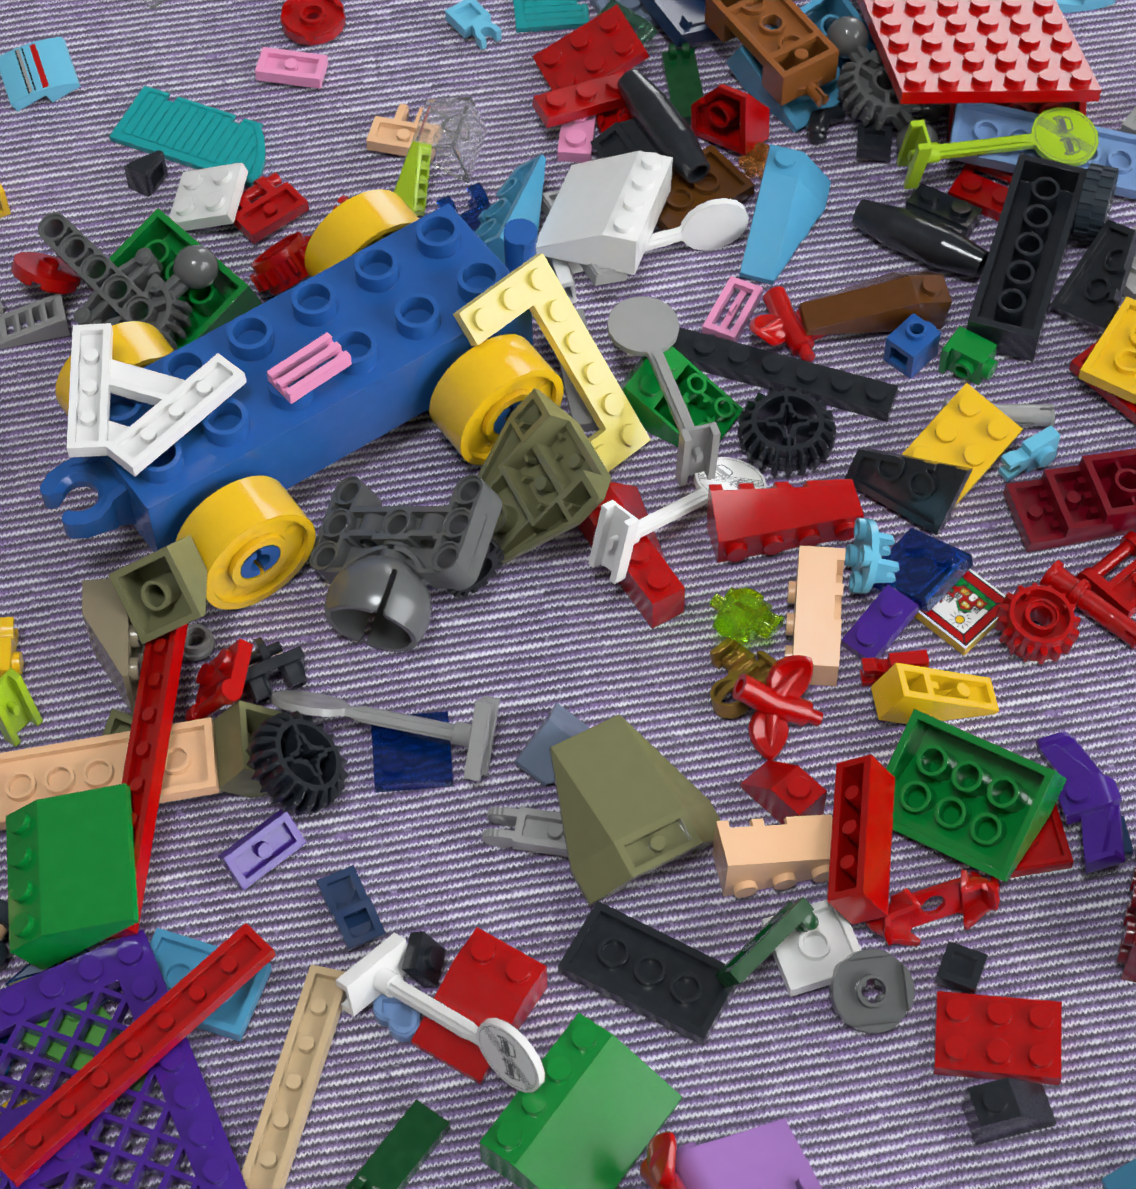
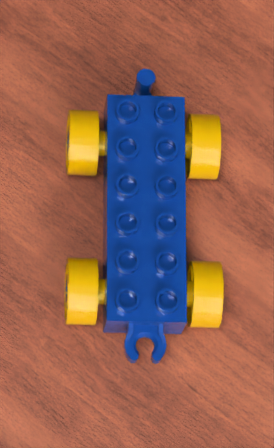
M383 189L370 190L340 204L316 228L305 252V268L311 278L178 350H174L161 332L149 323L129 321L113 325L112 360L186 380L219 353L245 373L247 383L136 476H133L109 456L73 457L61 463L46 475L40 485V492L45 507L48 509L60 507L66 495L75 488H92L98 493V499L92 507L83 511L67 510L62 515L65 533L69 538H90L115 530L122 525L133 524L151 550L155 552L191 535L207 568L206 599L212 606L225 610L240 609L271 596L286 585L304 566L313 550L316 538L313 523L287 492L288 488L428 409L434 424L462 457L471 464L483 465L510 414L534 388L539 389L560 407L564 394L563 382L560 376L533 347L532 313L529 309L485 341L475 346H471L453 316V313L537 254L538 229L536 225L530 220L523 218L510 220L504 225L505 264H503L449 203L419 219L396 193ZM328 332L332 336L333 342L337 341L341 345L342 351H347L351 355L352 365L290 404L268 381L267 371ZM71 355L63 365L55 387L57 402L67 416L69 409ZM333 356V357H331L330 359H328L327 361H325V362H323L322 364H320L319 366H317V367H316V370H317L318 368H320L321 366H323L324 364H326L327 362H329L330 360L334 359L335 357ZM304 376L300 377L299 379L288 385V387H291L292 385L303 379ZM111 393L110 421L130 427L153 408L154 405Z

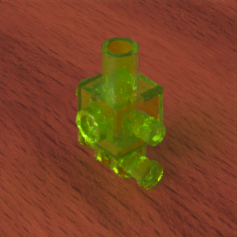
M731 587L725 597L716 593L709 604L711 608L719 612L712 627L721 636L730 637L744 646L757 639L758 635L769 640L773 633L779 631L785 617L771 612L773 606L763 601V595L751 588L742 589L740 587L735 589Z

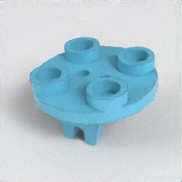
M857 518L854 524V544H847L845 566L851 567L849 578L850 593L867 594L874 583H893L896 581L893 572L900 570L898 562L882 559L881 556H889L891 554L888 545L895 543L894 536L879 532L877 523L873 519Z

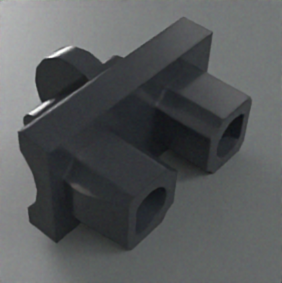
M261 637L253 639L255 651L251 652L249 665L258 661L260 663L248 667L243 688L253 704L259 705L271 699L273 691L268 680L279 675L287 690H295L306 685L307 679L303 666L305 655L301 646L271 658V656L283 651L280 642L277 641L266 646Z

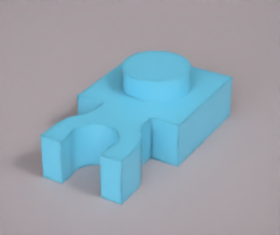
M463 0L445 10L446 21L464 38L473 35L476 45L481 50L487 48L485 36L493 37L496 42L502 39L501 29L496 24L491 23V14L476 0Z
M1051 425L1022 442L1021 448L1001 456V461L1005 465L999 468L998 473L1008 482L1017 477L1023 470L1028 473L1038 466H1047L1057 455L1061 435Z

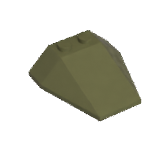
M535 388L510 414L478 474L502 500V509L492 535V539L503 550L504 560H501L502 565L580 525L605 499L612 479L580 424L544 393Z

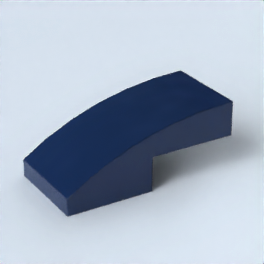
M354 865L316 880V885L348 951L386 935L371 898L367 896Z

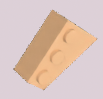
M800 545L796 581L788 582L787 603L794 604V613H787L785 635L793 636L792 645H785L784 657L804 655L812 658L814 669L810 685L837 686L842 624L841 605L844 589L842 580L846 548Z
M832 814L786 817L784 825L765 826L763 818L751 819L749 821L750 827L730 828L728 820L716 821L712 854L723 897L731 895L737 898L749 897L757 893L758 890L774 887L776 890H785L795 886L797 882L811 879L814 882L828 881Z

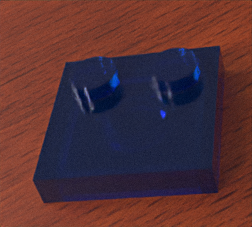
M911 528L890 549L891 554L882 557V559L899 563L900 570L893 572L896 581L893 583H874L872 587L883 591L889 584L918 604L919 609L928 613L973 566L972 554Z
M448 711L408 714L449 723ZM371 725L375 793L454 787L450 740Z

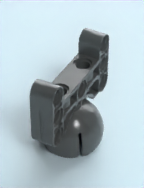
M467 475L457 483L448 506H381V499L358 477L349 476L337 484L309 560L310 566L331 584L327 591L324 609L327 622L335 630L351 640L360 641L370 614L377 611L367 638L368 646L395 652L412 650L422 640L430 623L432 605L431 596L426 584L429 583L436 589L465 590L476 582L502 509L501 498L478 475Z

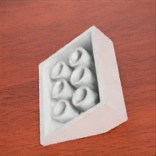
M636 151L571 165L539 233L536 253H543L545 257L584 265L592 263L599 268H610L617 272L635 275L671 190L673 157L663 156L654 152Z

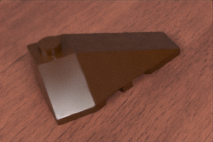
M929 271L891 272L800 303L799 312L806 335L892 332L913 313L924 321L931 322L937 329H941L952 300L943 274Z

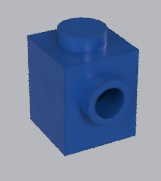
M913 313L886 338L883 360L911 379L938 354L941 332L931 322L924 321Z

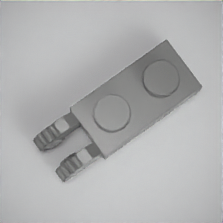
M491 806L489 808L487 818L490 822L508 827L515 826V830L486 828L482 836L485 844L493 847L497 846L498 848L506 849L513 847V849L568 857L561 814L559 812L526 807L515 809Z

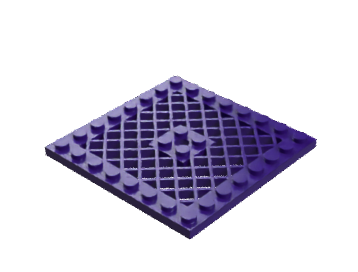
M144 929L138 931L136 935L118 939L0 990V1038L11 1034L6 1045L0 1043V1085L14 1090L6 1108L0 1106V1140L58 1090L65 1077L70 1079L78 1072L70 1068L78 1051L95 1057L115 1039L117 1034H121L129 1027L122 1024L129 1009L135 1021L169 991ZM121 987L124 994L113 990ZM103 999L119 1003L112 1020L96 1015ZM89 1001L85 1011L74 1007ZM64 1015L80 1020L72 1037L57 1032ZM51 1017L46 1028L35 1024ZM91 1024L106 1029L99 1046L83 1041ZM25 1032L41 1037L33 1054L17 1049ZM187 1036L145 1073L147 1077L140 1092L127 1089L119 1096L134 1102L127 1119L110 1114L116 1102L115 1100L94 1118L95 1120L88 1134H86L83 1128L19 1187H16L0 1171V1189H48V1187L63 1180L65 1182L62 1189H74L79 1178L94 1183V1189H138L146 1170L163 1176L158 1189H170L174 1180L191 1186L190 1189L248 1188ZM52 1041L67 1046L59 1064L44 1059ZM12 1058L27 1063L19 1081L4 1076ZM38 1068L54 1073L46 1091L30 1085ZM157 1080L166 1102L150 1097ZM25 1094L37 1098L19 1106ZM145 1106L161 1111L154 1129L137 1124ZM171 1117L180 1139L164 1134ZM105 1123L122 1129L114 1147L97 1141ZM132 1133L149 1139L141 1157L124 1151ZM159 1143L176 1149L168 1167L151 1161ZM93 1151L109 1156L100 1175L88 1171L98 1166ZM185 1155L188 1157L195 1177L178 1171ZM119 1160L136 1166L128 1185L111 1179Z

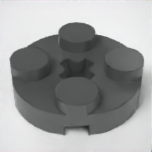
M880 949L860 950L850 954L835 966L830 981V1000L834 1011L844 1025L864 1033L885 1032L896 1027L900 1023L899 1021L904 1018L906 1012L910 1010L914 1001L913 979L903 963L901 964L897 958L891 956L892 954ZM868 979H873V984L882 988V994L876 995L875 1003H869L868 997L862 996V988L866 987Z

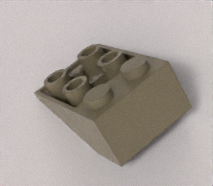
M110 578L82 580V615L94 655L133 714L145 649L144 644H141Z

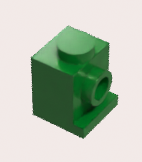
M959 326L941 351L938 372L945 374L949 370L959 378L969 380L979 386L983 379L990 380L997 368L998 361L994 360L997 344Z

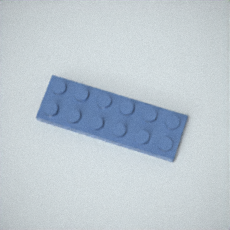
M955 103L949 143L1030 134L1034 121L1040 114L991 103ZM1095 126L1099 139L1095 154L1088 162L1077 167L1088 169L1090 163L1119 168L1114 195L1136 199V135ZM1034 149L950 158V160L1014 173L1020 153L1039 158L1042 157Z

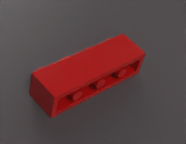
M872 754L836 763L827 902L851 924L888 916L895 777Z

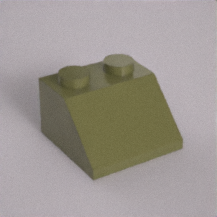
M191 535L108 574L142 644L206 615L207 568Z
M238 700L213 720L220 791L249 798L269 795L267 792L260 793L262 788L260 782L251 779L255 770L246 765L250 760L246 749L251 743L249 738L260 727V724L267 718H272L274 715L282 713L281 711Z

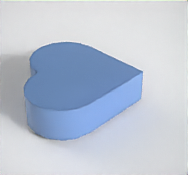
M384 994L379 995L373 1003L374 1018L377 1023L384 1027H389L391 1036L397 1041L408 1042L412 1040L421 1023L420 1012L397 998H389Z

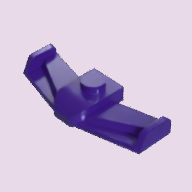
M1062 731L1039 738L1036 741V746L1040 756L1045 758L1054 771L1067 779L1057 801L1067 825L1081 821L1086 874L1124 863L1125 853L1120 811L1122 798L1115 780L1103 774L1077 740L1067 732Z

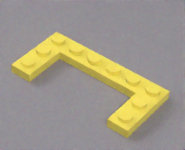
M536 254L453 313V316L471 346H475L485 341L529 309L599 428V431L588 439L609 472L651 439L544 254Z

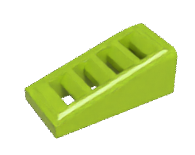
M413 141L407 153L394 193L399 195L417 216H424L432 144Z

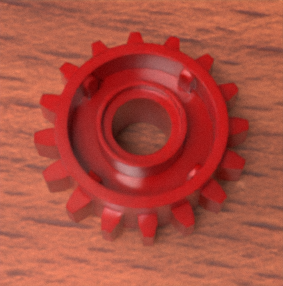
M295 232L269 247L251 263L254 273L249 277L259 292L268 290L270 295H276L292 287L308 275L305 268V252L312 234L304 237L301 232Z
M1032 583L1031 586L1026 588L1019 585L1014 594L1010 592L1006 594L996 612L998 620L995 624V629L1001 631L999 641L1007 645L1011 655L1016 654L1023 658L1024 662L1030 660L1043 664L1048 659L1056 662L1061 653L1067 655L1070 652L1073 643L1076 642L1080 631L1077 630L1081 619L1074 615L1076 605L1070 604L1065 597L1066 594L1053 589L1051 585L1040 586L1037 583ZM1033 621H1037L1043 626L1036 625Z

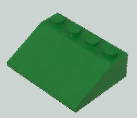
M157 208L110 256L109 260L117 267H120L134 258L138 250L148 248L162 263L161 278L166 282L174 274V259L180 250L189 245L201 244ZM218 259V275L213 283L200 290L188 289L178 299L188 302L193 314L188 316L192 326L183 329L187 339H178L176 341L178 349L263 304L250 286Z
M914 709L886 768L895 777L892 830L1007 883L1049 818L1067 779L1048 767Z
M124 783L37 799L6 816L10 953L41 970H45L139 922L131 789L129 785Z
M578 1012L541 1061L545 1071L544 1083L535 1092L524 1093L519 1090L479 1142L481 1162L521 1189H617L648 1147L650 1140L656 1136L682 1100V1096L617 1037Z

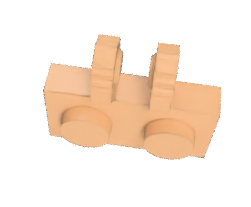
M399 104L394 119L375 116L366 140L367 150L407 156L413 141L427 142L432 144L431 161H433L441 138V129L438 126L427 125L429 118L428 108L420 107L415 122L407 121L409 117L408 105Z

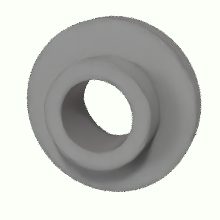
M201 624L188 625L183 658L198 661L208 657L215 647L212 632ZM195 642L201 643L198 646H191Z

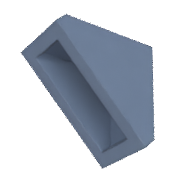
M556 703L514 761V764L544 787L547 784L555 783L550 747L589 729V727L560 704Z

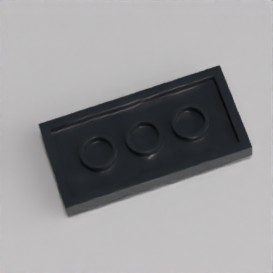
M599 901L594 905L558 965V973L703 1046L738 986L725 988L715 977L716 973L725 963Z

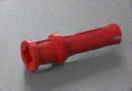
M1060 560L1054 562L1042 577L1039 585H1051L1053 589L1060 593L1064 592L1070 604L1076 605L1075 609L1078 608L1135 650L1136 622L1091 590L1092 585H1090L1088 580L1085 578L1080 580L1064 568V563Z

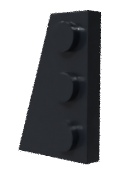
M1108 219L1051 302L1050 306L1054 312L1104 333L1118 311L1135 257L1136 230Z
M863 447L857 450L844 479H852L855 488L938 535L942 533L973 468Z

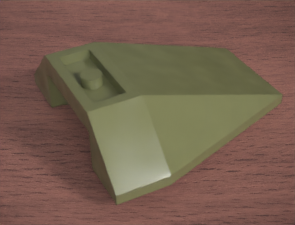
M620 714L550 747L570 871L589 906L625 889L630 881L690 851L695 854L714 844L716 821L721 820L711 801Z

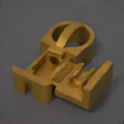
M735 632L710 651L712 665L718 669L724 667L728 670V675L715 682L711 687L710 696L713 710L718 716L729 719L745 714L750 708L738 700L732 703L722 702L728 693L733 692L738 677L745 673L766 685V677L769 670L777 661L764 651L756 652L758 659L756 660V655L740 644L739 636Z

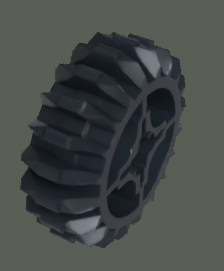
M786 385L781 392H776L770 387L767 396L758 392L755 400L748 401L745 411L741 412L737 429L741 452L747 453L748 462H758L759 471L767 467L771 468L773 477L778 471H784L787 478L790 477L792 471H797L803 476L807 467L816 471L819 461L826 462L829 452L832 451L835 444L836 425L833 422L834 416L832 410H826L825 400L815 401L814 392L803 395L800 387L795 392H790Z
M283 711L272 718H267L253 732V735L249 738L251 743L246 749L250 756V760L246 765L255 770L251 779L260 782L262 786L260 793L267 792L271 796V804L281 803L283 812L293 810L297 816L306 813L312 815L333 804L335 799L342 793V790L345 789L344 781L349 775L344 770V766L348 761L339 755L343 747L335 745L332 740L334 734L328 735L324 731L323 723L314 724L311 715L302 717L298 711L293 713Z

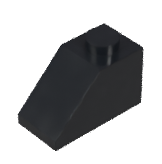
M1007 1077L967 1087L962 1110L975 1146L1056 1126L1057 1122L1043 1084Z

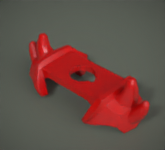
M961 870V877L913 893L905 888L901 892L891 895L890 904L888 905V916L865 921V923L875 934L884 937L888 945L919 946L921 939L910 932L913 927L961 913L964 914V929L968 930L983 915L991 910H998L1000 885L997 878L993 876L988 880L975 871L968 873L967 870ZM938 895L943 897L940 906L932 911H924L920 907L932 896Z

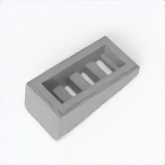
M61 294L43 298L0 315V349L70 335ZM27 323L28 327L21 329L20 324ZM13 326L14 332L7 334L6 327Z

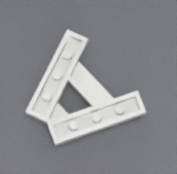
M111 323L73 325L67 429L69 458L109 456L133 476H136L247 383L245 373L217 353L186 380L112 360L113 330ZM111 393L154 405L153 408L130 427L110 421Z

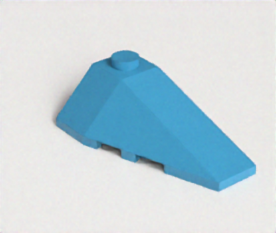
M543 154L517 166L496 193L499 200L493 203L488 210H483L477 218L481 224L475 233L503 264H505L504 225L507 222L523 218L533 222L537 229H539L546 158Z

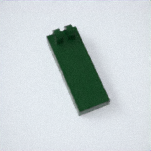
M681 43V50H676L675 44H669L668 51L661 52V63L668 98L687 124L691 126V104L704 96L695 50L689 49V43Z
M804 897L800 898L795 904L791 901L787 902L716 973L715 977L725 988L741 984L794 929L799 933H805L818 927L819 920L812 912L814 908Z
M416 1099L347 1185L346 1189H404L451 1129L450 1122Z

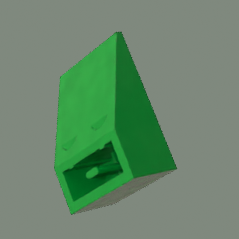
M671 346L663 353L694 426L716 422L721 433V440L743 411V408ZM642 356L620 387L645 431L678 447L679 430L649 359L646 356Z

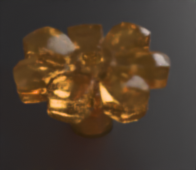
M757 143L755 148L746 156L739 157L738 166L740 169L745 170L744 174L753 178L758 174L761 181L770 148L768 144Z

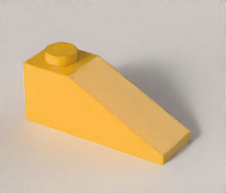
M895 663L871 686L878 719L882 721L907 724L914 709L941 721L995 715L999 711L991 678Z

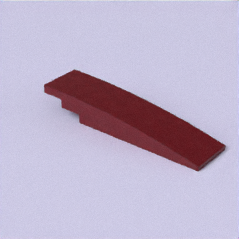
M1136 448L1082 456L1079 465L1044 470L1041 479L1006 484L1003 494L1026 551L1067 546L1125 535L1130 531L1136 532Z

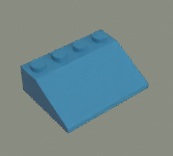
M812 0L800 8L826 37L830 24L836 19L844 16L856 17L867 28V50L871 53L872 50L877 49L868 26L850 0ZM772 26L769 29H777L779 26ZM744 45L726 61V64L750 95L770 108V112L796 133L806 126L809 116L813 111L836 106L842 102L837 100L839 92L836 89L842 66L846 62L852 61L850 58L838 57L836 79L820 86L821 90L829 96L828 102L824 106L822 105V107H818L808 95L800 96L780 106L762 86L763 65Z

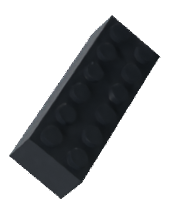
M1023 153L1019 154L966 328L997 344V353L1034 361L1075 222L1079 199L1088 169Z

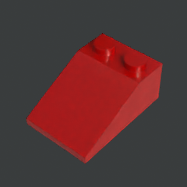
M476 927L452 962L433 999L471 1020L478 1027L486 1019L498 1018L519 1030L548 987L547 966ZM424 1015L411 1040V1045L481 1085L492 1068L482 1054L480 1047Z

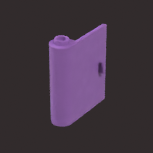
M785 1118L701 1145H697L696 1142H690L676 1150L675 1172L687 1189H822Z

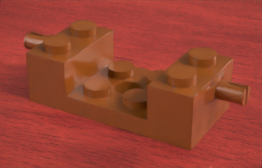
M706 0V25L723 43L737 37L763 65L762 86L780 106L804 95H808L818 107H822V105L824 106L828 102L829 96L821 90L820 86L836 79L839 49L792 0ZM769 24L771 26H779V28L768 29L764 26Z

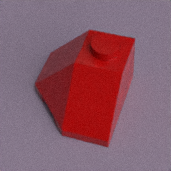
M721 84L691 104V129L698 137L746 156L769 138L770 108L750 94Z

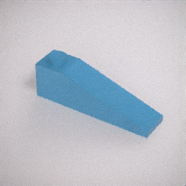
M770 144L739 277L773 285L791 260L797 247L808 236L816 220H819L824 213L831 180L805 152Z

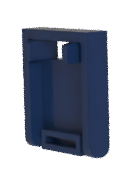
M640 0L676 47H681V43H689L690 45L718 38L705 23L706 0Z

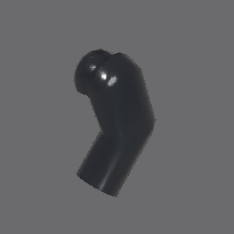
M842 105L817 109L810 114L806 124V131L809 132V141L813 143L825 141L827 137L826 130L829 124L845 120V111H843Z

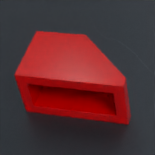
M767 760L740 783V788L782 825L785 824L784 819L786 817L824 814L827 790L799 765Z

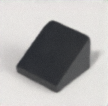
M161 150L134 160L124 167L128 187L147 197H150L168 176L164 153Z

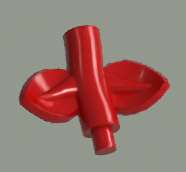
M777 286L768 290L763 296V301L769 314L754 317L750 322L749 329L772 346L777 347L785 342L792 355L800 356L801 360L812 362L816 357L812 350L815 344L814 341L825 335H806L799 309L794 311L784 287Z
M793 655L776 661L771 666L766 677V685L745 673L741 674L735 682L732 692L733 698L756 710L748 724V733L755 749L767 760L775 759L785 747L789 735L788 722L801 727L807 723L817 727L822 722L823 712L813 709L812 701L800 698L808 689L813 677V660L808 656Z
M666 1131L654 1136L648 1144L647 1158L641 1163L640 1175L650 1189H687L675 1172L676 1138L673 1132Z

